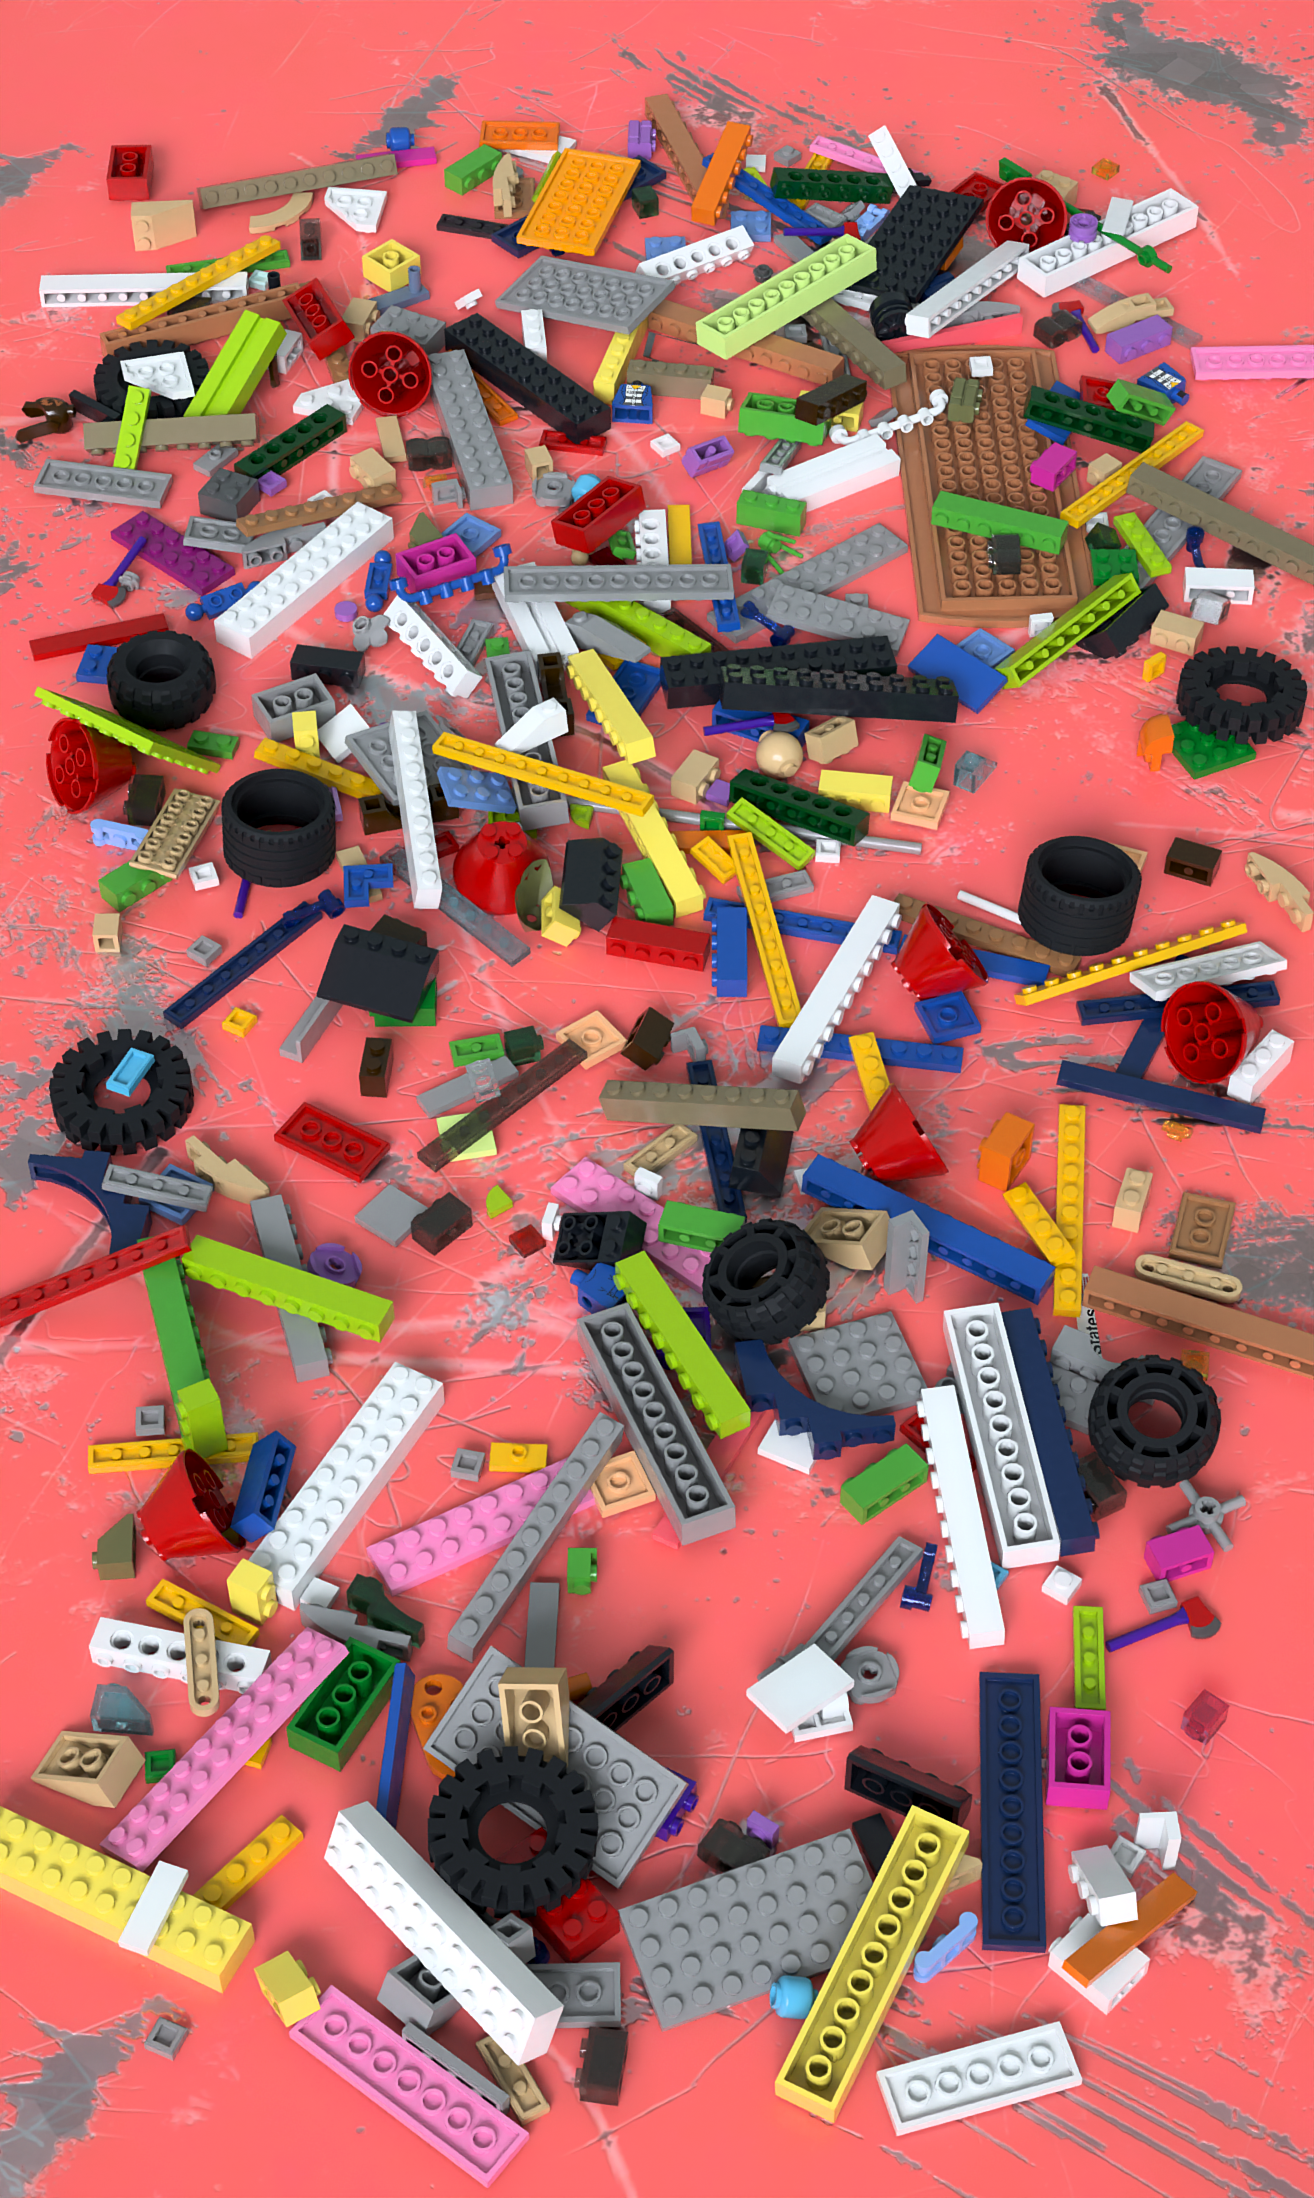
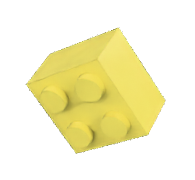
M393 239L362 256L363 277L388 292L409 284L408 268L410 266L420 267L421 274L420 255Z

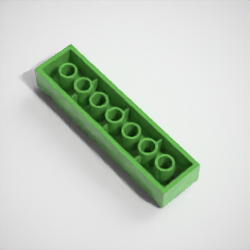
M147 1237V1238L138 1239V1240H137V1243L142 1242V1241L147 1240V1239L152 1238V1237ZM180 1256L143 1270L177 1420H181L175 1406L179 1402L177 1390L205 1379H210L209 1371L206 1368L203 1347L199 1343L201 1340L195 1323L193 1306L190 1301H187L190 1300L188 1286L185 1280H183L185 1279V1274L179 1259Z

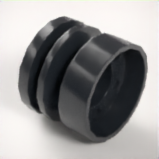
M895 291L886 292L876 297L871 303L869 318L878 340L885 341L909 336L906 330L905 317L908 312L913 310V307L905 294Z

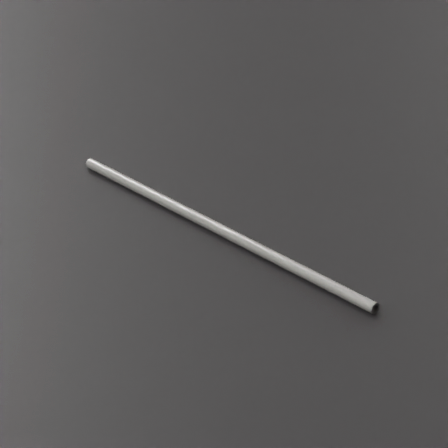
M510 788L513 798L515 799L513 788ZM566 796L568 808H570V804L592 806L595 812L620 815L617 809L578 797ZM659 808L660 816H664L666 821L700 825L701 813ZM725 817V829L742 830ZM780 824L799 839L817 841V839L834 840L798 826ZM865 836L855 845L856 847L921 855L922 843Z

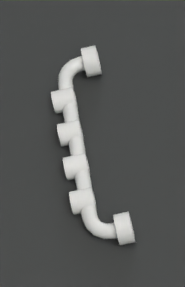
M942 389L934 390L929 397L934 408H921L917 414L911 416L901 415L897 421L891 423L881 422L877 428L871 430L861 429L857 432V435L848 437V433L843 425L837 424L831 427L829 436L835 444L843 445L852 444L874 434H878L883 440H888L893 436V431L901 429L902 432L908 433L913 429V424L920 421L924 426L930 425L934 420L933 417L945 410L948 396Z

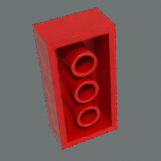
M317 277L282 300L307 343L320 361L355 338Z
M607 476L551 521L556 544L587 554L595 551L597 547L646 509L642 486Z
M540 1827L496 1860L508 1864H517L532 1859L543 1848L547 1832L543 1827ZM581 1878L580 1889L570 1899L562 1895L559 1907L546 1912L543 1905L537 1907V1916L527 1918L566 1963H579L620 1932L619 1913L588 1878L586 1880Z

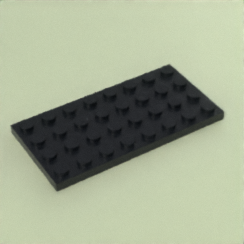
M909 185L868 243V245L876 248L877 270L845 290L875 296L891 291L901 292L909 298L911 303L917 304L983 208L984 199Z

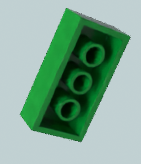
M349 1637L344 1644L349 1654L307 1697L286 1727L290 1748L339 1772L342 1771L390 1700L394 1668L396 1663H401V1660L352 1637Z

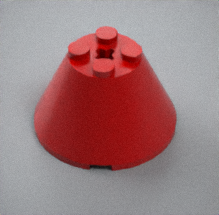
M1020 177L1005 183L994 193L987 207L985 221L988 235L996 248L1009 240L1029 244L1030 253L1063 238L1068 216L1065 202L1055 187L1042 179Z
M395 331L374 333L357 345L349 361L348 376L352 390H354L360 399L359 402L364 407L380 416L397 415V417L408 415L424 403L431 390L433 374L429 358L423 348L414 339L405 334Z
M62 718L53 726L48 741H52L50 753H46L47 776L51 791L59 806H65L68 809L67 813L81 814L125 786L131 776H135L136 765L132 762L130 746L119 742L113 736L110 737L99 732L94 727L91 728L80 723L78 719Z
M499 821L485 824L477 834L462 845L453 863V880L460 896L476 906L477 910L492 915H512L517 913L515 892L526 868L532 862L540 859H547L549 867L550 862L541 845L524 832L518 823Z
M928 902L922 906L897 957L891 963L894 970L904 977L901 980L904 987L909 992L913 991L916 997L923 1001L988 984L989 976L973 949L965 939L960 941L952 930L955 928L954 925L934 905Z
M1195 981L1178 988L1167 1001L1161 1020V1032L1165 1033L1167 1047H1164L1170 1062L1184 1077L1200 1084L1217 1083L1230 1077L1258 1041L1261 1028L1263 1027V1018L1258 1015L1251 1004L1221 986L1208 981Z
M894 1083L888 1085L855 1137L849 1141L856 1154L862 1152V1155L858 1156L866 1170L872 1168V1171L869 1172L871 1178L881 1183L945 1175L949 1170Z
M192 1449L183 1450L179 1453L145 1504L136 1512L138 1519L144 1526V1529L141 1530L144 1541L148 1546L153 1544L156 1547L157 1553L163 1561L173 1558L238 1553L246 1547V1539L230 1527L235 1505L233 1502L228 1504L220 1489L224 1487L223 1483L210 1465Z

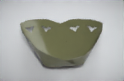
M547 859L532 862L524 871L521 882L516 888L515 905L517 915L525 932L541 930V900L553 888L551 869ZM527 915H534L537 920L530 922L527 919Z

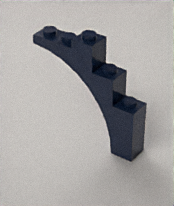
M84 1150L82 1158L30 1154L28 1166L31 1179L52 1182L69 1188L85 1197L100 1211L111 1230L112 1238L109 1254L137 1244L138 1239L149 1237L152 1225L150 1207L148 1205L131 1204L133 1196L102 1190V1182L109 1164H112L110 1152Z
M763 1340L735 1342L734 1362L742 1398L751 1412H763L773 1409L779 1436H796L807 1432L813 1460H830L835 1457H841L842 1447H857L864 1444H883L888 1441H894L896 1427L894 1415H859L826 1407L806 1397L782 1377L768 1357Z

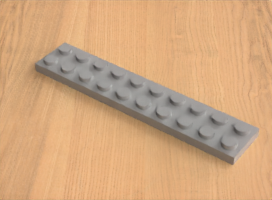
M1202 456L1182 481L1223 500L1240 480L1242 470ZM1159 508L1144 524V527L1169 562L1198 529ZM1126 545L1123 549H1130V547ZM1137 559L1139 572L1138 587L1142 589L1151 585L1157 577L1150 578Z
M878 523L735 598L741 630L722 633L736 644L774 624L775 622L766 620V614L779 583L826 596L907 553L908 545ZM713 610L707 613V621L717 628Z
M731 564L504 566L505 602L734 600Z

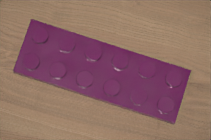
M144 511L110 532L111 539L128 550L132 548L140 536L144 537L147 542L138 553V556L201 596L206 595L235 575L234 567L204 548L184 546L183 535Z

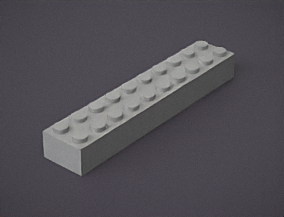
M464 349L427 355L433 374L429 393L459 479L465 489L470 510L513 504V483Z
M531 650L485 658L488 682L501 737L532 707L543 702ZM552 739L520 754L558 766ZM510 777L523 831L570 823L565 793Z
M628 1302L576 1319L578 1341L619 1422L624 1425V1432L682 1546L736 1528L735 1505Z

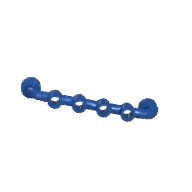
M510 543L492 548L494 557L500 558V562L496 567L484 569L472 575L462 576L456 580L444 582L431 588L422 589L413 594L407 593L404 589L408 587L406 577H399L388 581L390 590H396L398 597L408 603L419 601L420 605H427L433 602V596L440 595L441 599L454 596L453 590L461 588L462 592L475 589L474 583L480 581L482 585L492 584L495 582L494 577L502 574L504 566H508V555L512 553Z

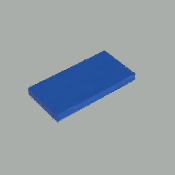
M1056 381L1050 391L1080 400V392L1059 381ZM1027 419L1025 424L1030 429L1060 445H1064L1072 434L1070 431L1031 419Z
M936 634L908 665L909 671L915 675H922L928 679H936L943 676L953 680L959 695L958 702L976 714H979L1008 682L1006 676L939 634Z
M624 660L613 675L614 680L640 717L661 687L660 668L641 662L634 663ZM589 709L586 713V720L602 725V723L597 722L595 713Z

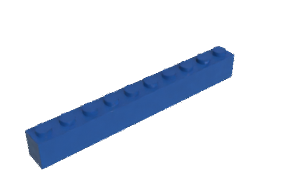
M818 1154L803 1174L801 1192L835 1208L882 1210L888 1212L890 1219L913 1210L930 1232L928 1253L1036 1305L1040 1303L1053 1283L1056 1267L1047 1261L1040 1260L1020 1248H1015L997 1237H992L978 1230L974 1226L967 1225L948 1214L931 1208L925 1203L906 1196L902 1192L895 1191L879 1181L872 1180L856 1170L837 1163L833 1159Z

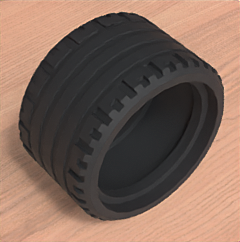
M267 769L241 778L226 791L221 803L223 852L226 863L235 874L257 885L284 888L309 882L323 874L332 864L336 853L335 800L324 783L311 775L296 770ZM288 824L302 827L292 831L270 832L256 829L266 825Z
M1065 836L1044 842L1033 850L1027 862L1018 906L1019 921L1034 940L1056 952L1074 956H1093L1112 951L1121 946L1130 934L1141 888L1142 876L1136 863L1121 849L1096 838ZM1071 894L1082 895V896H1086V897H1089V898L1079 897V896H1075V895H1071Z

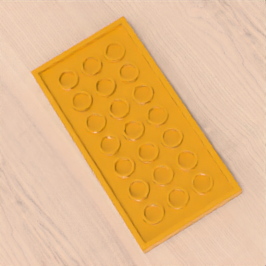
M565 148L517 234V243L526 246L560 250L566 253L572 252L585 256H595L641 168V160Z

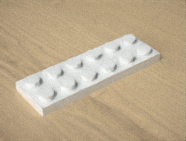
M1261 941L1133 971L1130 972V982L1153 1000L1165 1001L1178 988L1195 981H1208L1217 985H1231L1236 981L1252 980L1256 976L1275 974L1277 971L1287 969V959Z
M1060 2021L877 2071L876 2079L896 2136L1082 2084L1081 2074Z

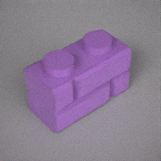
M630 120L628 125V158L633 159L640 155L650 160L652 152L656 151V129L652 128L650 120H642L641 122L639 120Z
M723 435L688 448L685 453L686 455H684L681 461L690 477L694 478L713 471L718 467L726 466L730 458H732L734 450Z

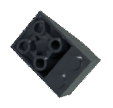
M631 1211L563 1213L553 1264L592 1270L597 1263H604L615 1267L616 1262L641 1252L647 1223Z

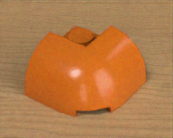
M1159 714L1150 717L1143 724L1139 732L1137 756H1143L1144 762H1148L1150 772L1160 771L1162 755L1172 753L1174 733L1168 715Z

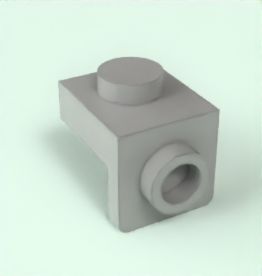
M457 478L431 483L434 506L456 502L458 509L463 508V500L466 499L464 487H460Z
M695 1026L671 1033L672 1053L687 1050L693 1062L706 1061L708 1045L705 1039L700 1038Z

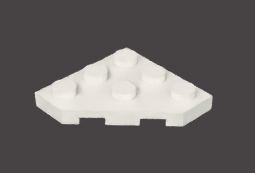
M328 187L324 201L330 210L354 230L376 233L387 201V191Z
M184 351L120 361L124 381L150 389L152 392L173 400L195 396Z
M349 379L301 393L293 405V413L309 416L324 405L329 404L346 415V424L353 425L364 406L359 402L360 399L352 390Z

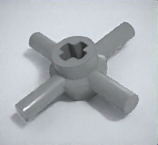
M1187 1479L1183 1480L1179 1487L1192 1504L1189 1509V1516L1166 1525L1167 1533L1171 1534L1183 1527L1190 1528L1199 1525L1204 1534L1212 1533L1224 1552L1230 1551L1234 1545L1221 1528L1224 1514L1246 1505L1243 1495H1239L1219 1504L1212 1497H1200L1190 1481Z

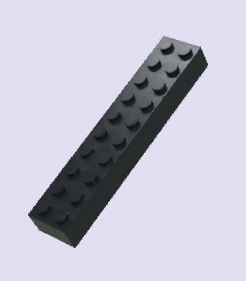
M473 314L444 329L446 351L464 349L471 369L555 430L565 433L566 437L573 443L580 445V442L586 439L590 440L591 436H598L611 429V409L608 405L480 314Z
M888 636L660 657V681L667 709L717 704L720 699L718 692L721 666H727L728 664H737L744 668H750L753 665L762 666L764 669L784 667L797 671L799 668H806L811 670V672L832 670L834 673H844L845 671H853L861 675H867L869 672L879 673L881 676L897 674V663Z
M737 664L721 666L718 692L721 707L727 710L956 723L959 695L953 680L943 676L936 679H928L922 675H915L913 678L904 677L901 674L881 676L875 672L861 675L853 671H845L844 673H834L832 670L811 672V670L806 668H799L797 671L788 670L784 667L764 669V667L758 665L744 668Z

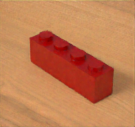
M621 917L613 918L606 936L607 955L703 972L710 953V933Z

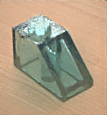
M966 751L955 763L953 785L974 794L997 767V762Z
M115 1683L107 1685L97 1684L90 1713L94 1731L153 1736L154 1728L150 1713L127 1686Z

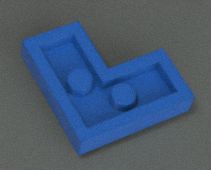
M393 863L343 866L345 908L369 907V889L394 888Z

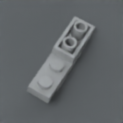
M978 301L943 328L1020 313V306L1002 302Z
M321 522L308 526L298 525L259 536L241 549L244 569L288 560L287 554L299 551L326 528L325 523Z
M300 1604L301 1623L305 1628L309 1627L343 1645L349 1637H352L399 1660L410 1661L413 1652L411 1636L400 1631L380 1630L371 1625L361 1626L358 1623V1615L348 1610L324 1608L319 1604Z

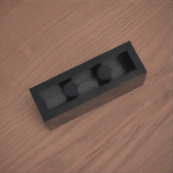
M300 644L296 645L290 661L292 680L316 673L323 684L352 688L360 687L366 670L364 653Z

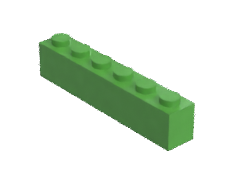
M940 491L932 506L931 524L1059 555L1067 539L1069 521Z

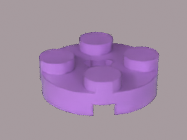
M325 1243L316 1247V1250L311 1253L307 1262V1269L311 1274L355 1288L362 1273V1263L354 1252L350 1255L344 1251V1246L335 1243Z

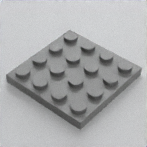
M427 710L416 713L427 789L429 785L440 783L437 776L440 766L472 770L466 763L433 754L432 745L442 735L443 731ZM390 722L347 735L344 743L386 799L392 805H399L389 737Z
M891 1311L788 1339V1347L812 1400L826 1407L851 1414L880 1416L916 1406V1401L921 1400V1389H927L926 1383Z

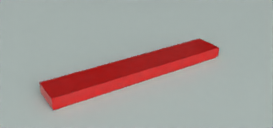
M164 613L30 640L29 644L34 661L85 651L88 644L112 646L129 642L130 638L136 635H144L149 631L156 630L157 632H165L169 628Z

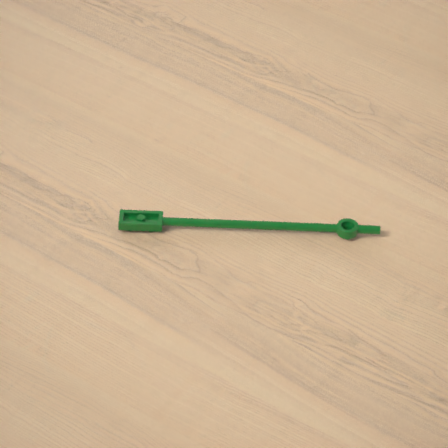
M1004 157L999 160V178L1009 182L1020 177H1032L1030 172ZM1064 201L1069 214L1084 213ZM1098 221L1096 230L1138 255V262L1142 266L1149 268L1154 265L1166 273L1171 272L1172 266L1159 259L1153 247L1145 245L1141 248L1122 235L1103 232L1104 224Z

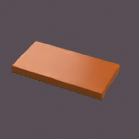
M483 120L479 147L486 144L494 149L558 151L560 122Z

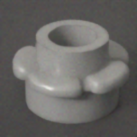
M125 571L119 577V582L126 591L132 592L133 589H139L140 577L133 572Z

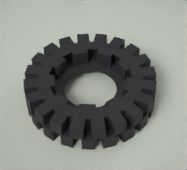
M147 340V347L144 348L139 341L130 343V351L122 346L114 350L115 356L108 354L102 359L103 364L97 365L95 369L96 374H94L96 400L120 413L123 418L128 387L132 384L124 381L120 361L184 351L195 395L209 372L208 363L205 358H202L201 353L196 349L190 351V346L183 343L179 344L176 348L175 341L164 340L161 347H158L157 340ZM163 395L151 396L146 419L183 417L194 397L173 400Z
M1227 646L1226 653L1220 647L1209 649L1208 654L1203 651L1195 654L1194 660L1189 658L1184 664L1180 674L1176 704H1179L1178 710L1181 716L1186 715L1185 721L1192 727L1199 725L1198 731L1206 735H1210L1216 730V739L1227 742L1230 735L1235 736L1236 744L1247 745L1248 737L1252 738L1255 745L1266 744L1267 738L1273 742L1281 740L1284 734L1289 736L1295 731L1296 727H1299L1308 693L1305 680H1301L1302 674L1297 669L1290 670L1291 664L1284 659L1275 662L1276 655L1265 651L1261 657H1257L1258 649L1246 647L1245 654H1240L1238 646ZM1224 684L1246 685L1264 692L1267 702L1241 706V702L1220 699V694L1216 690Z
M118 1029L117 1040H112L109 1031L97 1034L98 1045H95L87 1037L77 1043L79 1052L70 1048L62 1055L63 1063H56L52 1071L53 1078H50L49 1083L50 1099L56 1124L61 1132L65 1131L68 1140L74 1144L81 1141L82 1149L87 1151H95L100 1144L102 1152H110L112 1156H115L117 1146L122 1145L124 1155L137 1154V1142H141L145 1151L158 1146L156 1135L166 1142L175 1135L174 1126L181 1129L188 1120L187 1113L192 1111L194 1092L188 1061L186 1058L184 1059L183 1052L176 1045L171 1047L170 1040L161 1035L153 1041L152 1032L139 1030L135 1040H133L131 1029ZM130 1048L154 1055L155 1062L143 1077L149 1083L151 1089L150 1096L145 1104L124 1109L125 1113L121 1114L115 1113L112 1109L99 1107L96 1104L94 1091L97 1085L103 1079L112 1075Z
M518 1746L502 1747V1756L499 1757L494 1756L492 1749L477 1753V1763L472 1764L467 1758L455 1766V1777L453 1778L447 1774L439 1784V1795H433L428 1818L430 1862H434V1871L448 1883L462 1900L464 1898L469 1899V1907L473 1911L484 1915L487 1907L494 1909V1918H504L511 1913V1910H519L521 1919L537 1916V1907L543 1905L546 1912L561 1905V1896L565 1895L570 1899L580 1889L581 1878L587 1879L593 1867V1857H596L598 1813H595V1801L590 1790L584 1791V1780L575 1770L567 1774L566 1762L554 1755L549 1762L543 1761L544 1751L530 1747L526 1756H518ZM517 1802L526 1804L535 1809L542 1816L546 1824V1842L541 1851L528 1861L517 1864L497 1861L489 1856L480 1844L478 1830L483 1817L492 1808L503 1803Z

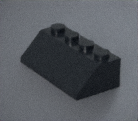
M1155 583L1140 589L1141 593L1078 641L1076 645L1103 659L1112 656L1118 658L1127 652V646H1131L1139 640L1138 636L1147 632L1152 627L1150 624L1156 620L1161 610L1165 611L1169 607V604Z
M605 838L569 840L566 843L559 908L598 932L617 915L623 849Z
M741 1128L728 1187L780 1198L794 1131Z
M648 1645L641 1652H635L627 1664L620 1669L613 1670L606 1681L598 1688L593 1687L577 1706L616 1732L674 1683V1651L670 1647Z
M860 1745L850 1752L847 1757L844 1789L905 1817L911 1806L914 1805L962 1827L971 1810L973 1794L968 1793L961 1786H952L939 1780L937 1776L931 1773H923L912 1768L904 1761L891 1759L877 1749H869Z

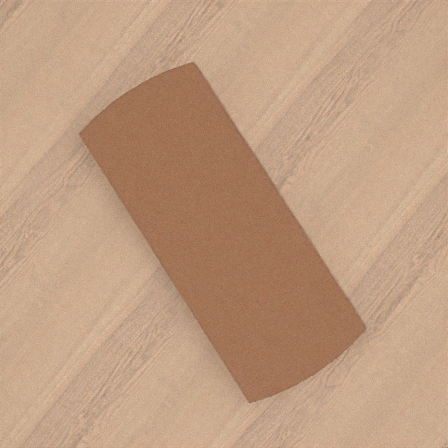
M955 345L894 353L906 363L907 382L890 388L892 408L896 407L899 413L894 418V421H897L901 415L911 416L917 414L924 407L928 409L934 408L929 400L930 394L934 390L942 389L948 396L945 410L933 417L934 420L930 425L924 426L920 421L913 424V429L908 433L902 432L901 429L895 430L898 456L901 458L900 474L919 621L975 628H1023L1029 626L1030 615L1051 612L1054 621H1056L1097 589L1096 586H1093L1090 548L1085 524L1078 529L1068 524L1067 539L1059 555L931 524L932 506L940 491L1060 519L1061 511L1080 498L1076 470L1053 492L1030 482V466L1032 462L1037 460L1043 451L1048 449L1055 441L1025 425L1028 418L1023 417L1024 404L1032 385L1050 390L1056 381L1060 382L1055 352L1046 349L1005 345ZM990 356L993 365V376L972 377L969 357ZM956 377L966 378V380H979V389H983L979 415L974 416L972 423H963L961 420L959 422L948 420V406ZM1069 436L1063 446L1072 449Z

